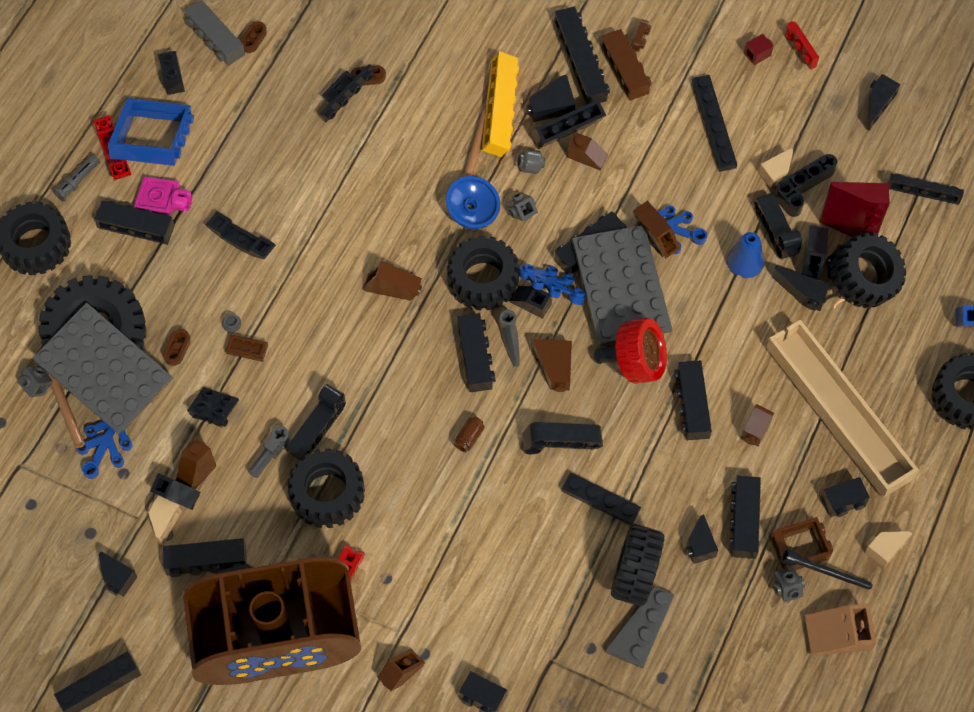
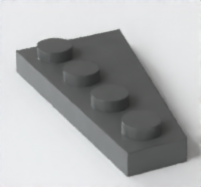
M655 587L645 605L637 609L605 650V653L643 669L674 594Z

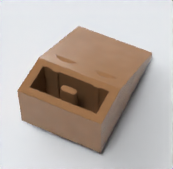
M869 603L847 605L804 616L811 655L869 651L876 644Z

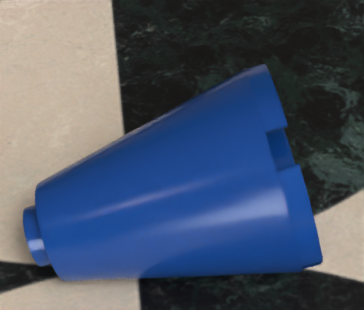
M753 232L745 233L730 250L727 264L734 275L737 274L747 279L753 278L761 272L765 260L760 237Z

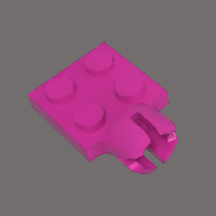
M144 177L134 207L171 216V213L175 210L189 211L191 206H187V204L192 205L193 198L190 190L180 189L179 181Z

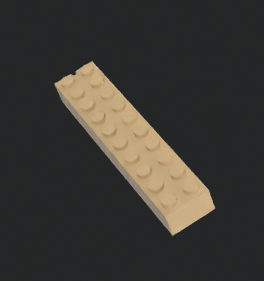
M801 319L787 327L786 331L782 330L769 338L767 350L882 498L915 479L919 469Z

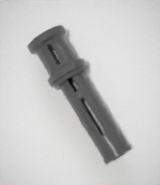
M91 154L70 177H65L63 182L52 190L54 195L64 202L72 191L77 190L78 184L100 164V160Z

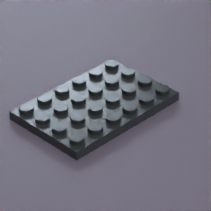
M643 225L572 238L571 241L598 346L616 343V335L620 325L628 320L651 318L658 323L663 333H669L673 330L647 232Z
M88 303L32 358L118 435L135 420L173 379L169 373Z

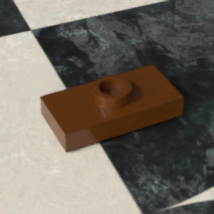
M231 334L226 354L263 362L268 342Z

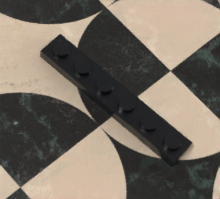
M710 75L692 78L693 88L718 170L721 172L737 169L738 164Z

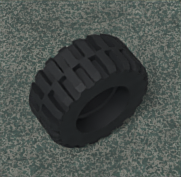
M25 202V205H16L15 209L8 210L6 212L7 215L2 216L0 219V254L3 260L12 270H18L20 274L24 275L26 272L29 275H36V273L45 274L49 269L51 271L54 270L57 264L60 265L64 261L63 257L68 256V248L71 247V235L64 217L61 216L57 209H53V206L49 204L44 206L43 202H36L35 204ZM34 229L49 231L47 239L36 247L23 248L18 246L20 238L28 231Z
M865 232L860 235L857 234L839 246L832 256L833 260L830 263L832 270L830 274L834 279L833 285L834 287L837 286L840 296L843 295L849 303L853 302L854 306H862L863 308H875L895 297L902 290V286L905 283L904 276H906L905 261L900 256L902 254L900 250L894 247L895 244L892 241L888 242L887 238L882 235L878 237L877 233L869 234ZM859 257L868 260L873 265L877 273V284L870 282L863 276L859 268Z
M479 236L478 239L472 237L469 238L468 242H461L459 248L455 247L448 259V286L451 289L452 295L457 296V301L461 304L465 302L466 307L472 308L473 306L476 307V310H482V308L492 310L493 306L497 308L503 306V301L508 302L511 299V295H514L519 283L518 258L513 253V249L510 246L506 247L504 241L499 240L498 242L495 237L491 236L490 239L485 238V236ZM480 263L491 264L501 272L497 279L489 283L472 281L465 273L470 267Z
M962 353L959 357H951L949 361L942 365L932 385V401L936 402L934 405L936 411H941L940 416L943 419L947 418L950 420L949 424L953 426L955 424L960 425L959 428L961 429L970 427V430H974V403L964 400L957 393L954 385L959 380L974 381V353L970 355Z
M325 448V452H320V449L314 450V454L310 455L307 453L303 456V461L298 460L295 463L296 469H291L287 485L293 510H296V514L300 519L304 518L305 523L309 525L314 522L315 527L322 528V525H327V528H333V524L338 523L341 526L344 524L345 519L350 521L354 518L353 513L359 512L361 509L360 503L364 501L365 487L362 472L358 464L353 462L352 457L348 454L344 457L342 451L336 450L334 453L331 449ZM325 475L340 478L345 483V489L336 499L321 502L309 496L308 488L315 479Z
M638 524L630 525L622 546L611 588V596L614 599L637 606L645 605L656 577L664 545L665 535L661 531Z

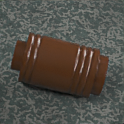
M469 417L455 437L454 446L464 453L470 451L485 429L483 421L478 417Z

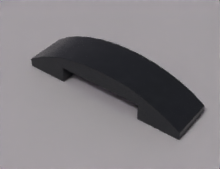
M218 211L205 224L207 228L221 239L256 258L265 259L276 246L275 243L262 236L258 238L233 224L230 218Z

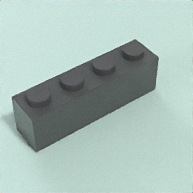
M203 0L185 10L187 25L195 29L197 36L205 40L207 47L216 52V56L221 62L224 61L229 66L245 55L243 44Z

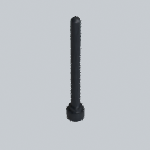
M786 548L782 554L781 562L785 565L797 564L868 590L873 587V584L869 581L799 557L795 550Z

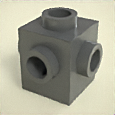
M517 193L512 196L511 200L507 201L510 215L518 220H528L538 213L533 197L527 194Z
M40 366L25 368L17 382L29 397L32 398L45 395L53 381L45 373L44 369Z
M793 566L774 572V589L784 602L803 597L805 582L803 577L797 574Z

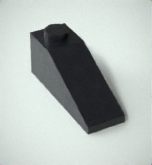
M884 74L878 79L875 78L870 85L872 90L869 97L866 125L868 131H870L896 97L901 85Z
M775 266L772 276L775 281L803 306L810 310L821 311L830 286L829 283Z

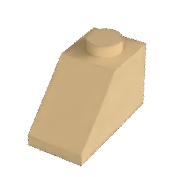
M792 148L761 163L759 175L770 190L777 187V184L787 177L793 154Z
M157 496L155 501L153 500L150 503L148 513L159 544L163 546L182 511L179 504Z
M909 531L880 532L877 537L873 535L866 543L868 548L865 554L885 568L908 542L912 533Z

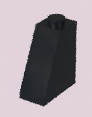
M567 74L529 97V105H526L528 116L532 117L533 122L561 117L575 110L576 104Z
M810 225L806 240L802 275L820 280L827 253L829 228Z

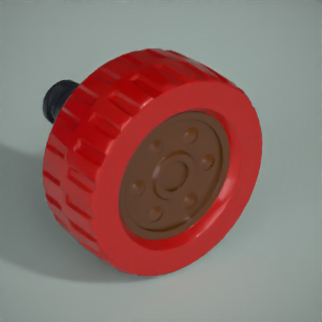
M651 318L625 321L618 329L616 346L596 349L594 351V360L597 364L618 362L623 376L631 383L657 381L663 376L667 364V348L663 332L658 323Z

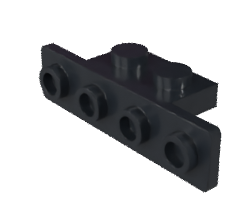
M368 64L356 77L346 70L322 94L323 99L329 103L320 113L325 123L333 119L337 111L341 107L346 106L349 99L359 93L361 87L373 78L375 72L372 65Z

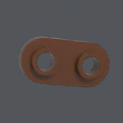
M641 20L632 48L637 52L640 49H644L646 39L644 38L650 34L651 25H649L647 20Z
M256 21L251 23L241 37L240 42L244 46L245 53L256 51L266 37L267 29L263 22Z
M379 65L373 66L374 72L379 73L374 74L373 78L363 86L383 83L386 79L385 69ZM356 67L350 74L356 77L365 67Z
M175 330L170 336L163 352L164 360L170 366L179 365L187 352L191 339L186 330Z

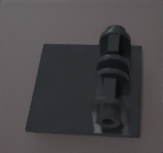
M203 387L187 411L190 412L189 415L194 419L203 420V422L208 420L209 424L213 422L214 425L222 428L227 426V417L239 399Z

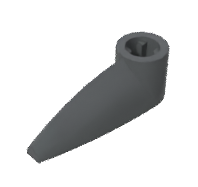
M505 310L499 316V328L507 354L513 367L519 366L520 361L516 314L511 310Z

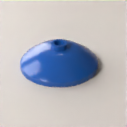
M476 176L459 178L447 191L445 199L447 211L456 223L465 228L481 229L487 227L499 214V195L493 185L483 178ZM467 205H471L473 209H469Z

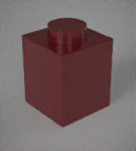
M761 34L745 44L744 54L755 66L772 55L773 43L764 34Z

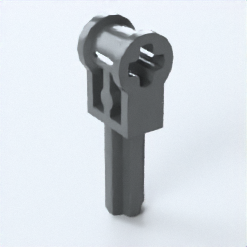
M277 426L272 430L271 437L264 445V451L248 471L252 477L258 478L272 458L276 459L280 452L288 447L290 437L286 427Z

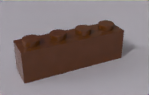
M619 29L602 35L601 47L629 101L648 95L652 84L649 76H646L644 73L643 64L637 60L635 49L630 47L628 36L624 35L623 31Z

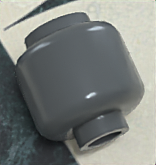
M525 149L518 155L517 166L524 173L538 174L541 168L545 167V157H542V153L538 150Z

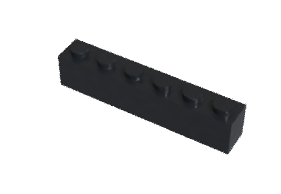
M575 6L555 11L554 22L586 105L598 99L600 103L606 102L610 88L608 83L604 82V72L602 69H599L598 57L596 54H593V44L591 40L588 41V33L586 27L582 25L581 13H577Z

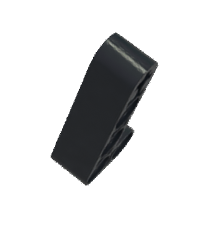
M826 154L777 184L775 197L779 205L789 216L797 217L801 214L805 202L801 194L830 178L835 172L838 163L837 158L832 154Z
M768 193L755 197V209L779 259L782 260L799 254L802 246L801 234L797 229L791 230L775 195Z
M329 384L324 385L318 396V405L286 449L289 454L301 461L304 460L303 456L309 453L311 455L345 407V394Z
M534 422L522 433L524 453L529 455L538 454L545 447L590 450L603 447L602 430L599 425Z

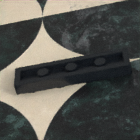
M891 173L888 180L889 190L956 205L960 204L964 194V189H959L955 186L941 185L937 182L923 181L919 178L905 177L901 174Z
M571 472L561 489L562 492L628 525H632L641 510L640 506Z

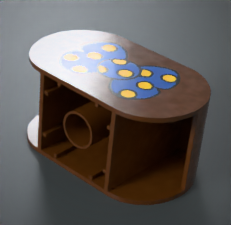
M325 557L306 558L225 572L198 579L189 584L183 591L192 676L198 682L211 685H235L321 670L342 664L357 656L361 651L349 569L340 560Z

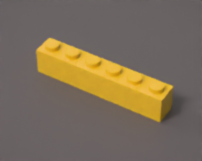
M501 51L491 59L482 151L498 157H502L508 152L512 145L510 138L513 132L512 120L515 114L513 107L516 101L515 89L518 84L516 77L519 71L518 58Z

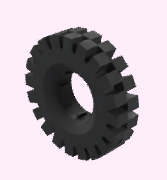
M92 275L82 276L83 280L78 282L76 278L67 281L68 286L63 288L60 285L54 290L55 296L53 298L49 296L44 303L46 308L45 311L41 310L39 317L41 326H38L43 347L86 303L98 313L102 312L108 315V319L113 321L114 327L141 350L144 347L143 340L146 338L147 329L142 307L139 301L136 300L134 293L129 288L125 289L123 284L115 279L111 282L108 277L100 275L98 279H93Z

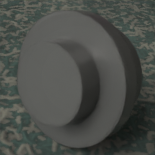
M234 314L225 316L222 321L224 330L230 333L238 331L242 324L241 319Z

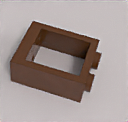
M818 517L772 531L770 540L782 569L792 566L795 570L804 568L797 564L785 565L781 562L784 550L788 548L784 538L812 530L821 554L805 559L816 563L830 559L833 547L831 542L827 541L825 527L823 523L819 522Z

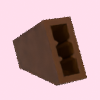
M648 200L633 210L637 222L640 226L643 225L645 227L647 235L665 259L680 249L672 227Z
M380 261L368 273L363 290L411 301L421 292L422 286L420 283L422 278Z
M533 339V352L550 390L557 392L570 391L572 341Z
M196 437L182 451L176 477L177 482L195 490L216 467L210 447Z

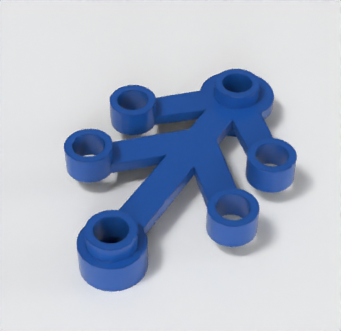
M669 205L665 209L658 211L662 217L672 218L666 222L672 227L674 234L690 238L697 245L706 242L707 232L704 229L697 228L694 231H690L676 226L681 223H691L693 219L691 212L685 211L682 215L673 218L675 215V208ZM679 243L680 249L677 250V251H676L675 253H673V254H679V253H680V251H681V244H680V243Z
M530 264L519 267V276L531 281L533 288L542 290L543 286H545L549 295L553 298H559L562 291L570 295L569 301L573 304H583L586 297L583 290L579 288L572 290L562 285L572 286L575 280L572 275L565 274L563 278L556 277L558 269L553 266H548L547 270L535 269Z
M105 422L88 425L85 428V434L88 438L94 439L84 442L85 450L80 451V448H76L80 455H86L89 449L99 446L92 461L86 462L82 467L84 476L88 479H94L99 474L98 466L107 448L112 456L111 462L115 468H121L124 465V459L119 455L113 440L115 434L113 429ZM107 429L104 435L94 438L99 431ZM89 430H94L92 434H88ZM124 430L119 435L121 439L120 446L122 450L129 451L132 449L133 444ZM125 442H129L128 446H123ZM121 459L120 463H115V460ZM90 470H95L94 473L88 474Z

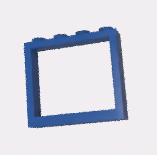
M127 98L108 143L110 158L175 166L177 159L181 157V148L185 146L186 135H189L190 124L194 122L191 105ZM134 116L180 121L181 123L171 149L123 144Z

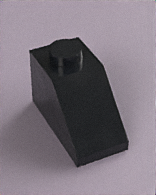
M704 514L700 515L689 537L687 547H685L687 557L689 559L692 558L694 564L715 558L718 553L717 545Z
M101 551L99 559L103 581L107 586L106 590L115 596L120 594L124 597L137 579V575L133 569Z

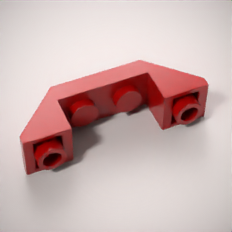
M111 115L93 120L114 181L132 175L127 160L110 158L108 143L115 129Z

